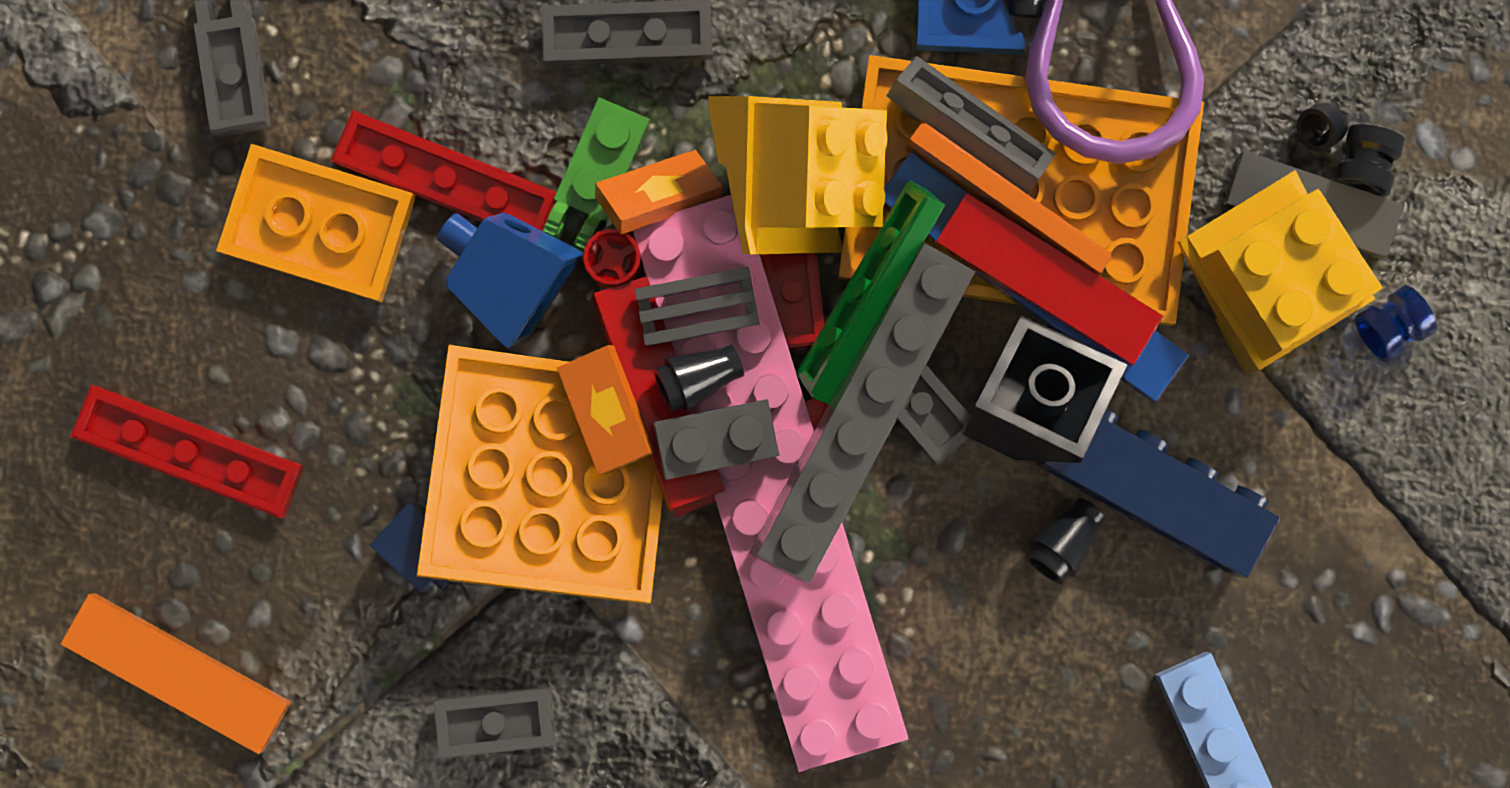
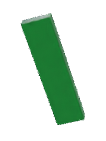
M911 180L906 182L884 220L883 227H880L796 373L809 394L828 405L945 207V204L926 188Z

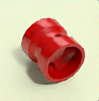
M608 228L597 232L588 240L584 249L583 261L587 272L599 287L608 289L640 279L643 272V262L637 242L630 234H620L617 229Z

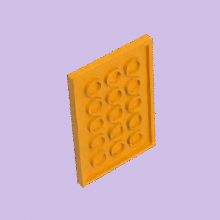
M869 55L861 109L887 110L885 188L910 154L905 151L910 138L919 125L925 123L909 117L898 104L886 97L896 79L912 61ZM928 63L1056 153L1028 195L1111 253V260L1099 276L1162 314L1164 317L1160 325L1172 326L1176 324L1184 255L1177 242L1185 238L1188 233L1204 102H1201L1200 113L1182 140L1154 158L1117 164L1085 158L1055 140L1032 110L1025 77ZM1048 80L1053 101L1071 123L1092 136L1122 141L1149 135L1167 123L1179 104V98ZM885 206L883 207V222L890 212ZM845 227L838 280L850 281L880 227ZM925 239L924 243L958 261L949 253L936 246L930 239ZM976 273L973 275L962 296L1017 304Z

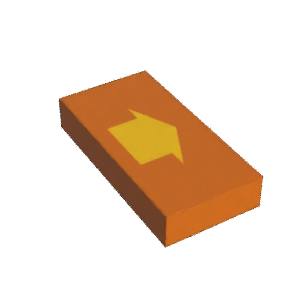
M693 150L596 182L595 198L619 233L624 234L665 220L677 211L722 197L723 186L698 152Z
M604 346L557 367L598 475H605L656 453L614 346Z

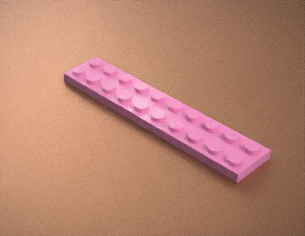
M731 195L677 211L665 220L633 230L650 286L749 267L760 325L673 341L671 343L676 356L720 349L732 344L741 360L744 377L730 382L696 405L697 413L768 399L780 456L718 469L725 491L714 495L798 771L801 772L908 740L906 727L843 523H841L810 583L799 581L749 554L814 433V429L760 254L750 255L742 253ZM740 282L655 299L660 308L742 291ZM744 304L663 319L668 330L746 315Z

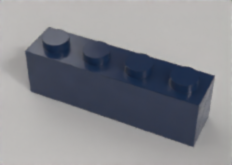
M1106 409L1081 463L1039 461L1036 465L1234 577H1249L1281 518L1265 509L1269 501L1260 494L1240 485L1237 486L1234 492L1216 482L1215 480L1219 473L1210 466L1190 457L1187 458L1184 464L1165 452L1169 445L1155 435L1138 429L1134 436L1115 424L1119 417Z

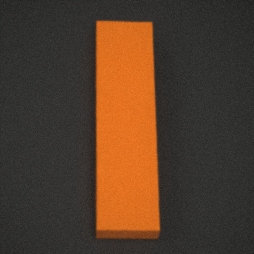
M921 123L910 138L905 151L908 153L913 152L971 196L1098 275L1101 274L1111 260L1112 256L1109 251L928 124Z
M96 593L88 594L61 642L62 646L257 754L265 751L291 704V701Z

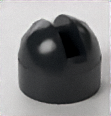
M1334 103L1316 104L1303 111L1297 119L1299 138L1305 146L1314 151H1325L1336 145L1344 138L1348 131V118L1346 115H1343L1339 106ZM1326 121L1329 129L1323 134L1318 126Z

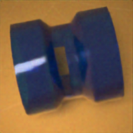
M1408 285L1402 286L1389 294L1387 303L1380 307L1370 306L1355 315L1354 318L1355 326L1361 339L1372 354L1383 362H1389L1402 354L1405 344L1412 340L1416 342L1423 341L1436 333L1438 328L1436 318L1426 300L1419 292Z

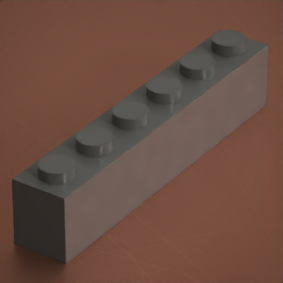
M926 243L921 246L830 404L827 406L749 554L799 581L810 583L975 271Z

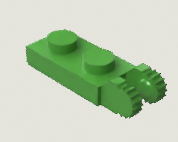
M598 97L554 197V200L557 202L549 214L543 232L560 239L571 209L588 216L573 244L574 248L584 254L588 240L600 231L603 223L607 224L610 219L595 198V183L631 171L650 128L651 121L649 118Z

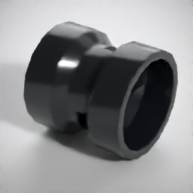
M1366 124L1350 126L1345 141V147L1348 150L1347 158L1339 163L1334 181L1381 197L1390 195L1395 178L1391 171L1393 161L1401 157L1406 139L1403 135L1393 130Z

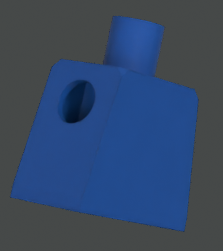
M456 213L446 221L437 236V241L459 256V259L446 278L447 287L507 348L530 338L584 255L581 251L506 213L486 217L478 228Z

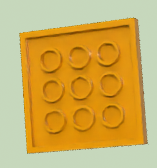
M454 345L448 346L417 577L647 605L651 603L663 500L661 489L649 456L605 475H598L557 370V367L568 363L567 361Z

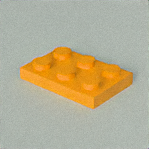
M251 144L216 251L230 257L383 303L416 196L411 192Z

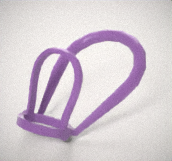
M1047 0L1029 49L1025 83L1034 114L1055 140L1085 158L1122 164L1154 158L1184 138L1200 113L1205 78L1196 47L1172 0H1155L1182 81L1179 104L1167 123L1145 137L1122 141L1092 136L1071 123L1053 101L1047 77L1063 0Z

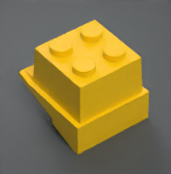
M708 96V110L718 164L726 165L743 254L842 252L838 227H883L887 110L842 108V102L755 96Z
M1296 170L1177 242L1217 317L1215 320L1245 375L1260 371L1374 301L1373 294L1383 289L1319 188L1307 194Z

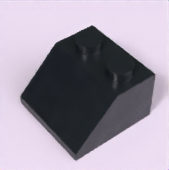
M1022 314L974 407L963 435L1014 460L1081 463L1127 364Z

